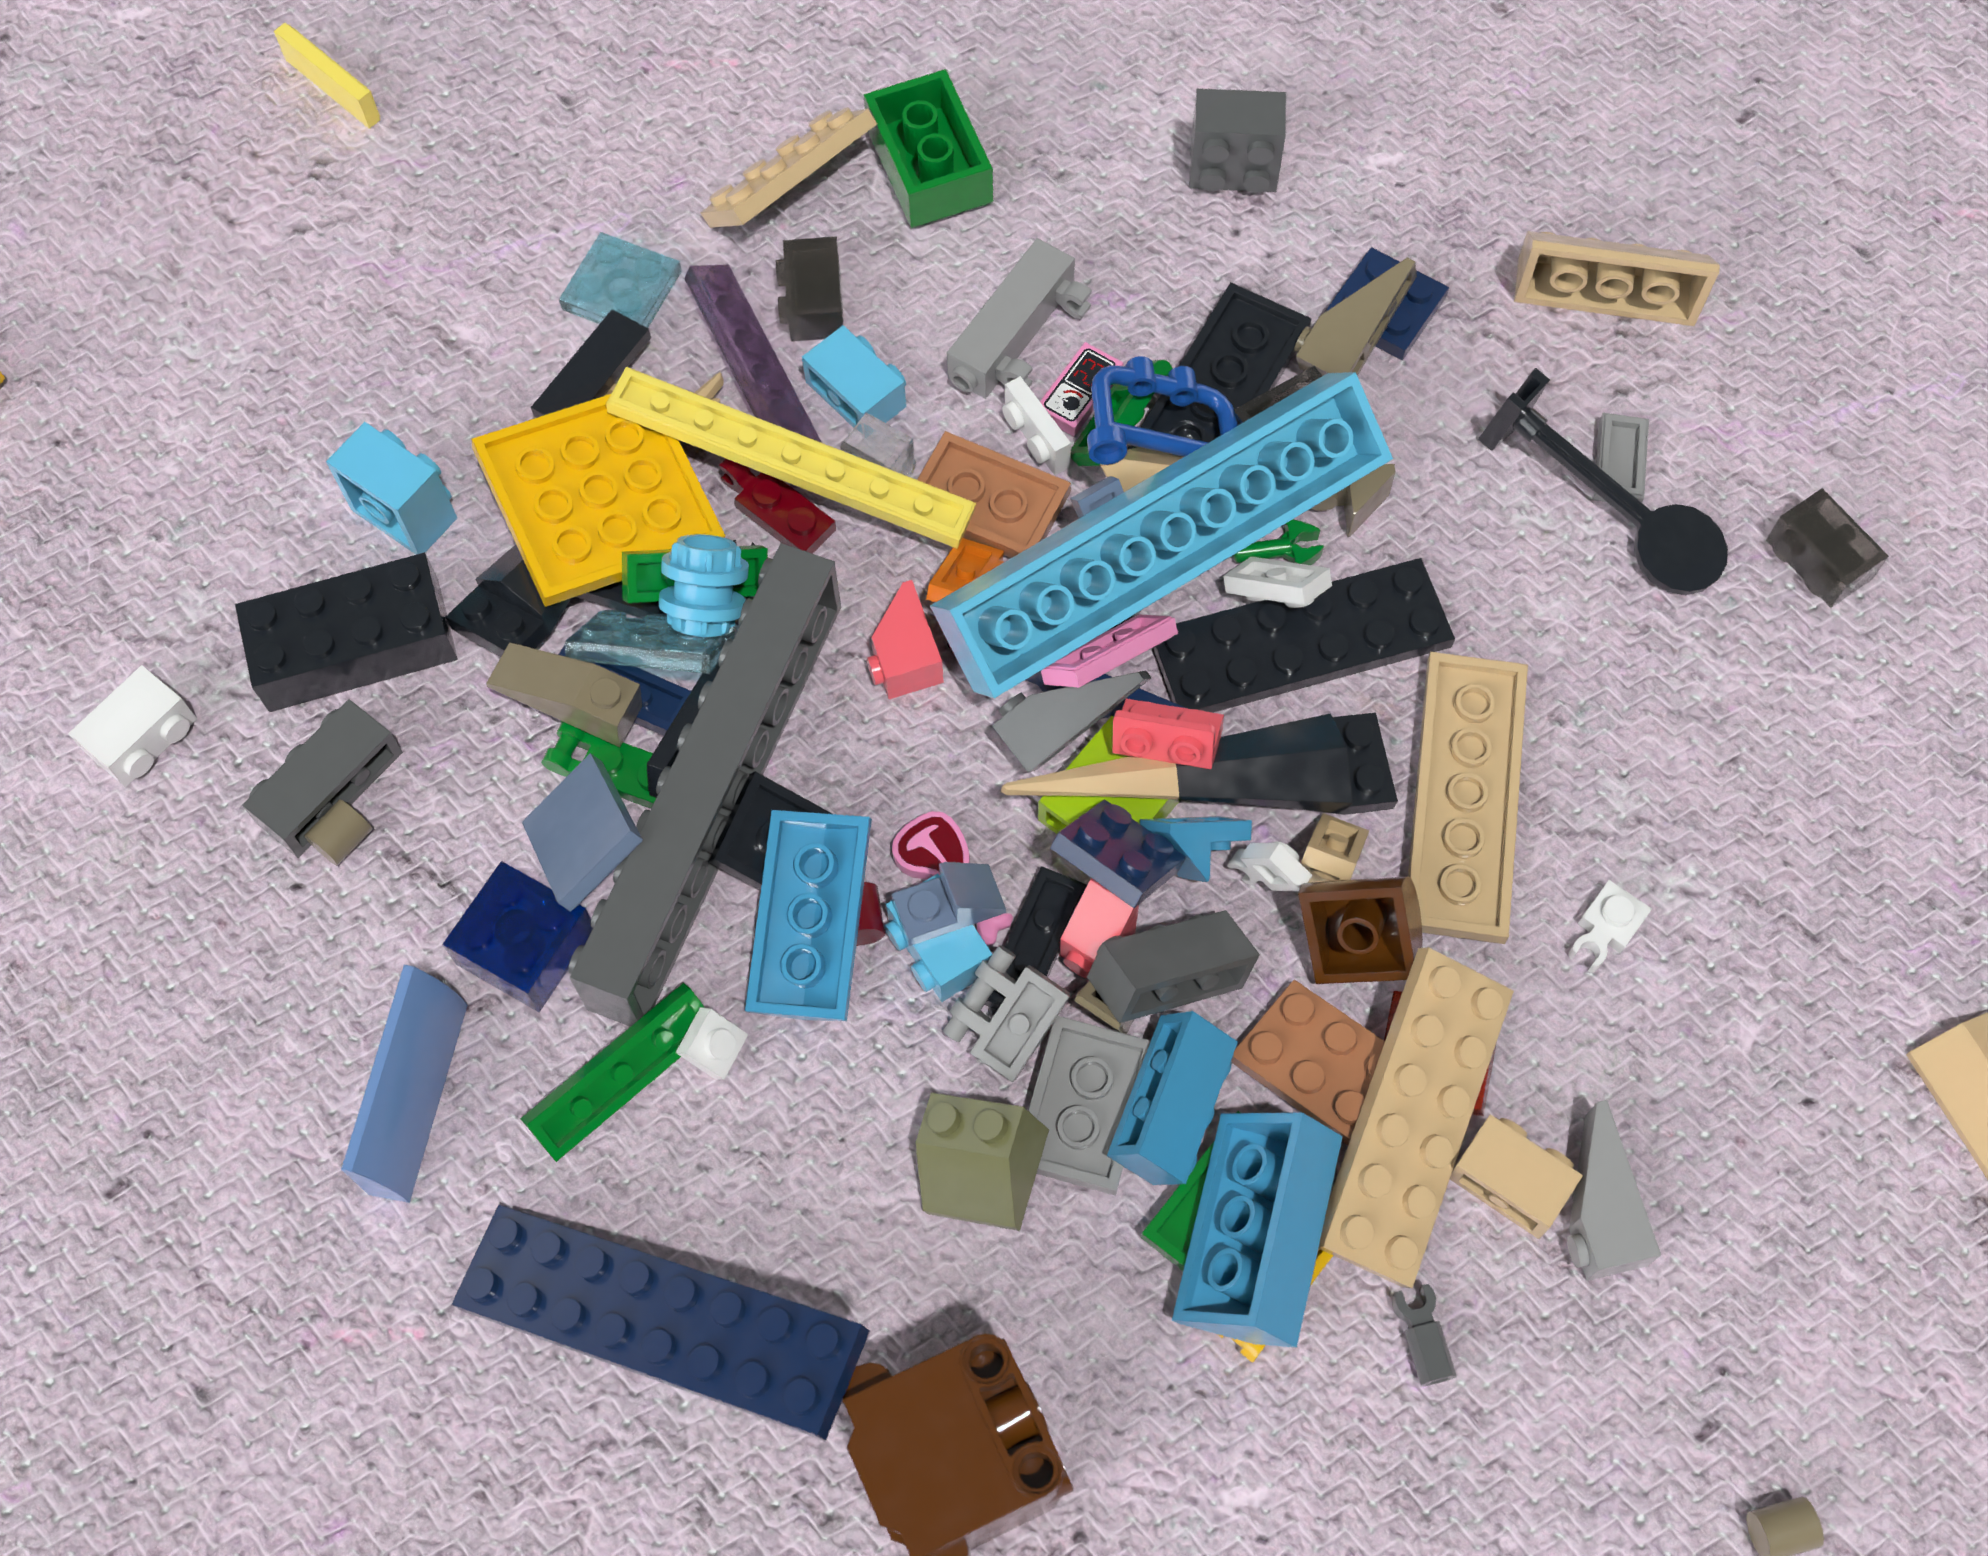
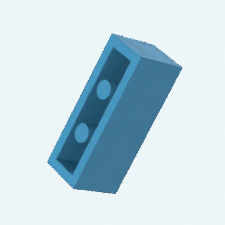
M1194 1011L1161 1015L1107 1156L1152 1185L1186 1184L1189 1175L1195 1168L1197 1152L1205 1130L1213 1119L1214 1106L1223 1081L1231 1070V1059L1238 1041Z

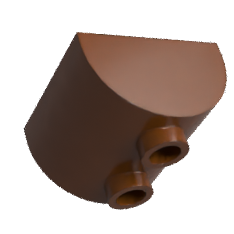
M1410 877L1304 883L1301 886L1298 896L1316 984L1401 981L1408 979L1417 950L1423 948L1419 900L1415 885Z

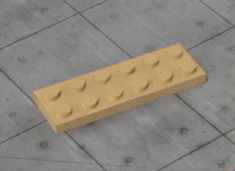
M1430 652L1408 870V877L1412 879L1419 900L1422 933L1505 944L1509 938L1528 664Z
M1429 947L1417 950L1328 1201L1318 1249L1398 1286L1413 1288L1514 990Z

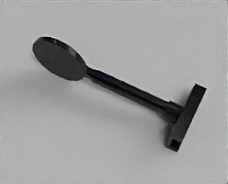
M1535 368L1516 394L1513 392L1507 398L1478 440L1493 451L1516 430L1529 442L1531 440L1536 442L1637 527L1634 539V554L1640 570L1656 586L1669 593L1690 595L1703 592L1720 579L1727 565L1728 546L1722 530L1712 518L1694 507L1679 504L1659 507L1655 511L1650 510L1546 424L1548 420L1536 411L1533 406L1550 379Z

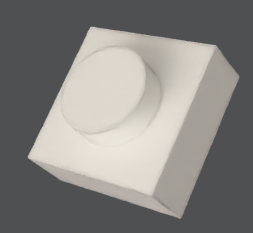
M700 1007L676 1053L712 1078L724 1080L748 1034L711 1008Z

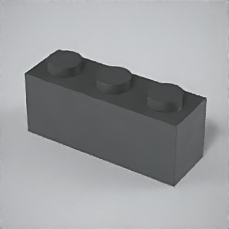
M348 699L339 709H335L325 716L320 728L304 744L297 745L289 752L285 763L269 779L262 780L252 789L249 798L242 806L258 826L299 858L311 846L304 835L339 799L351 806L403 752L389 730Z
M1227 910L1206 916L1202 914L1195 915L1186 921L1167 926L1156 925L1147 931L1125 937L1114 936L1103 942L1098 948L1097 956L1087 978L1120 1024L1242 989L1260 954Z

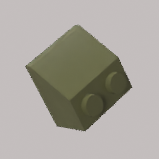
M931 1093L915 1142L923 1211L929 1215L1020 1231L1049 1129L1022 1106Z

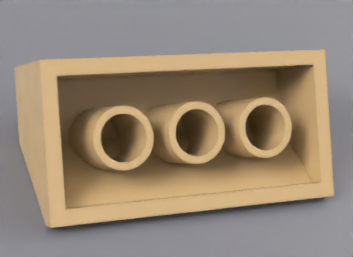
M1527 231L1518 258L1514 302L1695 326L1717 279L1720 265L1710 255L1691 253L1687 250L1675 251L1646 247L1641 244L1630 245L1601 241L1596 238L1585 239L1556 235L1551 232Z

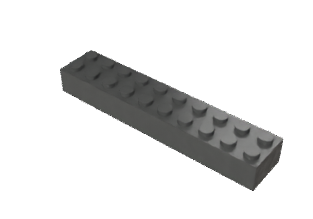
M780 543L773 559L767 558L764 561L758 578L760 586L754 598H748L743 604L741 617L738 620L740 627L734 640L728 639L721 649L718 660L720 667L714 681H707L701 690L698 700V708L700 710L693 724L687 723L682 729L677 744L679 753L672 767H665L660 774L656 787L658 796L651 810H644L637 822L636 827L643 840L615 868L613 874L615 885L608 899H601L593 912L591 919L593 930L585 946L579 945L571 957L568 972L571 974L569 978L588 1011L631 1027L655 1007L719 870L718 867L708 863L747 777L755 771L762 775L764 774L840 612L841 600L835 561Z

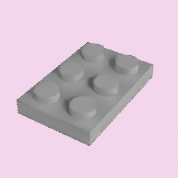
M1061 1016L1056 1018L1052 1025L1028 1110L1049 1129L1037 1174L1116 1196L1123 1166L1109 1158L1107 1154L1148 1050L1150 1040Z

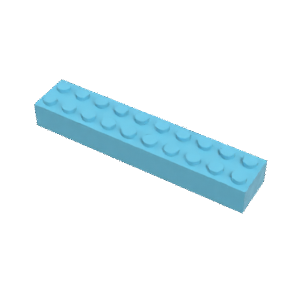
M1356 372L1327 373L935 602L930 607L973 692L996 698L1391 461L1393 457Z

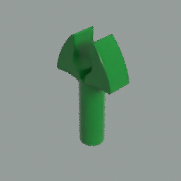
M1292 519L1284 525L1285 534L1281 538L1254 542L1232 556L1236 563H1242L1252 556L1265 559L1283 557L1292 563L1313 565L1322 556L1324 545L1302 548L1297 543L1300 541L1318 540L1320 529L1306 522Z

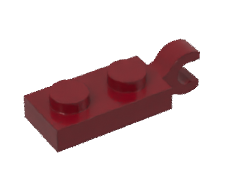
M725 459L719 465V468L725 472L721 480L729 488L739 493L734 498L736 508L779 542L813 554L836 531V521L784 481L762 472L756 477L749 467L729 459Z

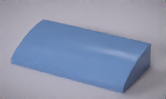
M403 966L341 1168L368 1195L410 1203L468 1006L450 987L414 966Z

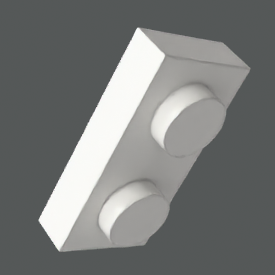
M1021 376L1006 383L1005 405L1002 406L1004 417L1013 430L1020 429L1027 438V445L1034 459L1039 464L1045 462L1054 476L1070 468L1071 442Z
M1252 556L1223 575L1226 593L1246 596L1250 601L1272 600L1284 602L1288 607L1293 608L1310 605L1316 597L1332 586L1330 568Z

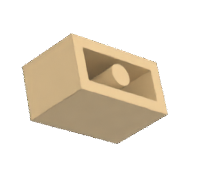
M1490 1114L1454 1167L1450 1180L1540 1239L1552 1226L1583 1175L1573 1169L1572 1161L1564 1154L1551 1148L1542 1149L1527 1139V1133L1521 1126L1506 1118L1498 1120Z

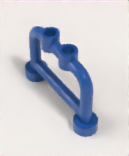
M1138 356L1130 359L1125 366L1110 365L1100 369L1092 380L1091 392L1095 429L1088 434L1087 443L1090 459L1098 464L1109 465L1121 461L1127 455V445L1185 457L1208 443L1114 422L1110 386L1113 384L1128 387L1129 393L1134 396H1147L1151 393L1170 396L1171 402L1178 406H1187L1194 402L1204 404L1210 407L1217 415L1220 436L1238 426L1235 410L1227 397L1217 389L1196 383L1194 370L1187 366L1175 367L1169 371L1167 376L1154 373L1153 361L1150 358Z

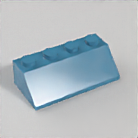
M1304 1113L1221 1114L1172 1321L1252 1344L1297 1348L1343 1136Z

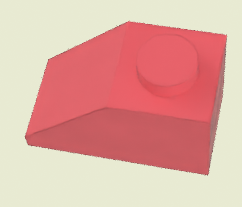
M913 581L903 582L871 637L874 655L866 658L874 685L883 683L889 700L944 683L942 659Z
M1091 878L1061 937L1060 956L1064 958V964L1075 974L1087 978L1097 956V950L1103 942L1114 936L1125 937L1135 934L1139 905L1135 908L1131 907Z

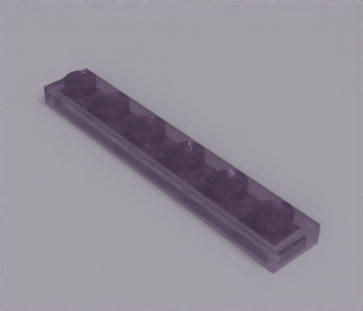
M729 264L690 266L684 279L754 416L821 442ZM790 484L791 488H798V486Z

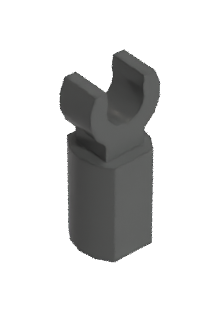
M1429 1284L1422 1285L1419 1289L1423 1300V1306L1420 1309H1412L1406 1304L1402 1290L1395 1292L1392 1296V1306L1395 1314L1408 1325V1329L1404 1332L1421 1387L1446 1382L1457 1377L1440 1321H1434L1432 1315L1436 1307V1296Z

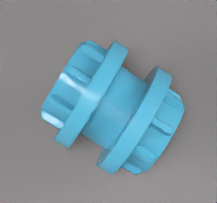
M685 535L678 538L677 542L672 545L671 552L662 556L661 572L666 577L674 580V586L660 591L659 608L667 614L666 622L674 630L699 637L721 636L727 634L730 628L735 625V620L741 617V610L746 599L741 594L733 591V585L741 584L748 579L749 564L741 558V548L735 542L713 535Z

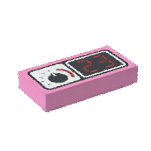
M1085 342L1040 402L1059 428L1075 437L1094 411L1091 392L1093 377L1100 369L1110 365L1123 366V362Z

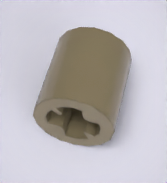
M339 799L304 837L320 854L338 866L373 829L356 810Z
M1797 1497L1754 1509L1747 1513V1528L1759 1556H1794L1819 1549L1824 1545V1535L1820 1519L1811 1502L1806 1497Z

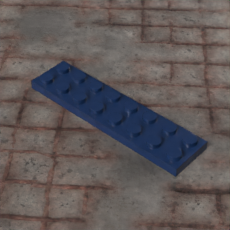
M499 1204L451 1304L463 1312L823 1441L827 1440L870 1333V1330L860 1323Z

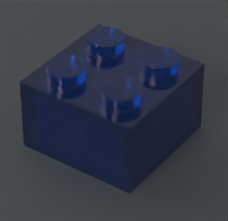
M501 861L442 945L457 966L535 1011L540 1012L567 973L574 951L579 945L585 946L593 928L591 927V918L585 907L578 905L570 912L558 904L551 888Z

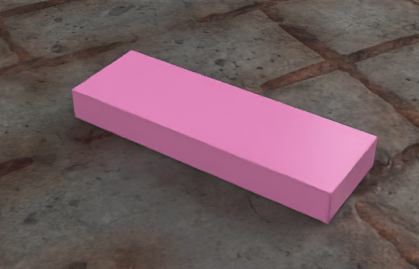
M1139 614L1042 669L1041 674L1044 685L1079 688L1177 635L1175 618H1171V616Z

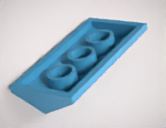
M780 810L771 811L745 1007L746 1012L798 1020L847 1021L872 823L870 817Z

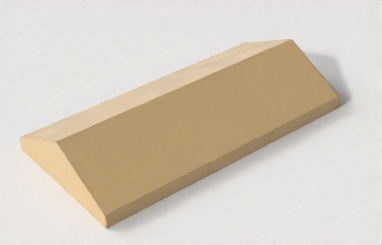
M1987 1012L1953 1027L1908 1052L1906 1056L1988 1180Z

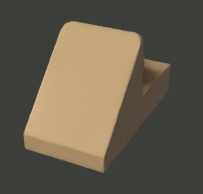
M1323 813L1301 861V864L1312 874L1308 883L1351 880L1369 830Z

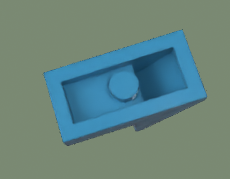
M1224 816L1140 819V825L1150 832L1168 839L1174 849L1186 856L1177 875L1190 880L1202 882L1210 880L1211 850H1231V841L1251 840L1252 820Z

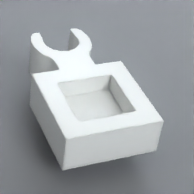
M1278 841L1273 843H1249L1246 849H1238L1227 865L1228 868H1237L1246 873L1242 878L1244 883L1254 885L1257 881H1263L1272 891H1299L1304 883H1308L1312 877V874L1298 861L1299 855L1290 846Z
M1608 880L1578 922L1579 926L1590 933L1582 935L1576 940L1569 951V958L1572 960L1579 949L1587 948L1591 950L1595 955V961L1588 971L1590 973L1595 972L1607 957V945L1621 953L1652 908Z

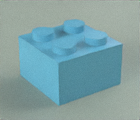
M364 422L326 461L350 509L414 554L426 553L457 519V515L450 502L452 495L442 484L439 477L441 470L438 465L423 453L415 456L406 450L404 443L387 429L380 432Z

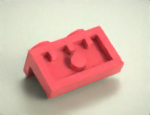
M1126 699L1123 709L1117 710L1113 718L1112 753L1212 770L1223 731L1224 714Z

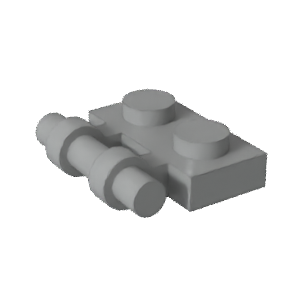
M998 945L989 961L983 960L975 971L978 978L964 999L958 998L950 1010L953 1016L943 1032L957 1042L962 1040L969 1028L978 1033L980 1038L970 1053L1011 1082H1014L1072 994L1030 965L1025 967L1016 981L1006 973L1016 956L1007 948ZM995 989L1006 998L993 1018L990 1019L984 1015L981 1009Z

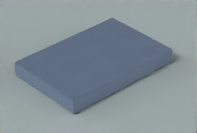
M591 753L522 821L558 904L570 912L643 840L603 762Z

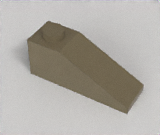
M1408 257L1319 316L1313 328L1307 326L1299 336L1294 349L1297 352L1296 358L1299 369L1317 379L1327 373L1356 372L1358 376L1416 279V262Z
M510 642L486 683L488 688L618 747H621L642 708L640 684L593 663Z

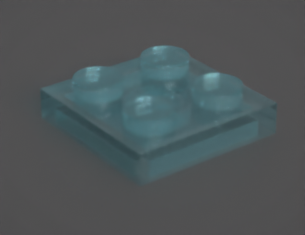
M600 232L560 296L561 309L598 324L602 322L611 309H614L649 328L682 272L680 261Z

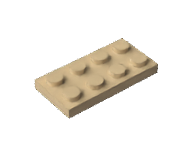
M846 107L835 114H832L829 110L814 118L808 124L811 128L808 133L801 138L798 135H794L783 141L776 147L777 156L767 163L765 159L754 163L742 173L745 180L734 188L731 184L726 185L709 197L712 204L700 212L708 226L712 228L744 225L877 125L869 109L851 111L849 107Z

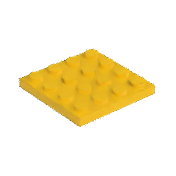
M611 394L471 439L473 452L545 607L622 581V551L672 549V545L677 542L678 538L685 535L702 534L725 538V533L679 440L607 412L606 403Z

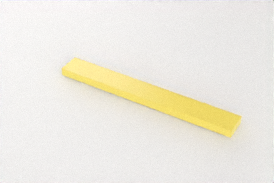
M629 367L625 368L606 403L607 412L956 549H958L975 511V502Z

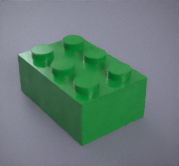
M946 69L863 94L864 107L869 109L877 123L868 131L869 136L911 228L993 202V168Z

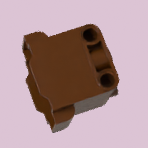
M992 1334L974 1336L896 1375H892L886 1367L878 1363L868 1362L855 1367L843 1397L844 1405L854 1426L847 1449L880 1526L887 1529L892 1541L906 1546L909 1556H971L970 1550L1049 1512L1057 1506L1061 1497L1074 1491L1050 1436L1041 1408L1031 1387L1025 1381L1004 1338L1001 1339Z

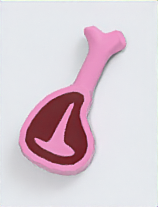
M931 811L917 817L906 824L897 833L892 842V857L896 866L902 873L912 878L927 880L937 873L940 875L939 864L943 862L970 863L968 846L960 828L950 816L943 812ZM1005 913L976 923L977 932L987 946H992L996 942L999 931L1011 926L1013 916L1010 913Z

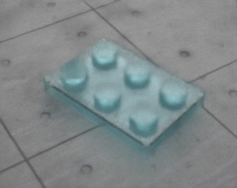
M603 610L599 611L597 615L593 616L565 641V657L593 663L710 674L718 665L719 655L724 643L728 639L734 640L735 628L731 627L725 635L699 637L674 630L666 622L667 615L653 614L645 616L644 619L627 618L626 613L623 611Z

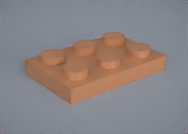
M947 431L942 435L917 479L975 502V511L963 538L1003 550L1004 555L1010 558L1048 536L1071 493V482Z
M1294 979L1237 1046L1231 1061L1235 1066L1301 1113L1308 1115L1343 1136L1342 1142L1349 1145L1385 1041Z

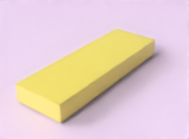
M283 23L273 31L288 63L367 128L370 129L380 121V114L374 98L366 86L291 25Z

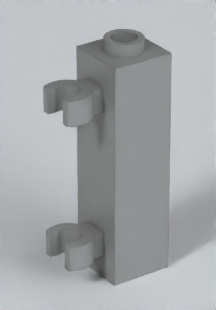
M1036 238L948 350V379L956 387L964 392H974L986 399L999 381L1005 386L1006 383L1021 376L1028 387L1032 385V380L1027 377L1032 372L1033 367L1025 361L1017 359L1058 305H1061L1068 314L1077 319H1082L1091 307V303L1086 300L1091 295L1092 290L1085 284L1074 281L1075 258Z

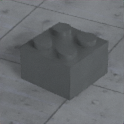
M1197 88L1190 146L1189 189L1249 191L1251 193L1277 192L1286 137V92Z

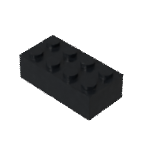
M425 552L235 604L251 686L269 712L458 660L450 625L445 618L447 613L439 580Z

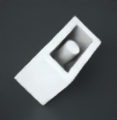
M141 665L72 729L68 735L92 760L126 788L135 778H139L148 772L154 760L172 743L181 740L197 718L181 697Z

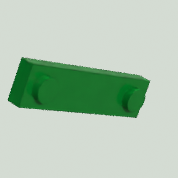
M682 983L521 1117L520 1120L557 1162L681 1058L676 1051L700 1007L705 1008L692 989Z

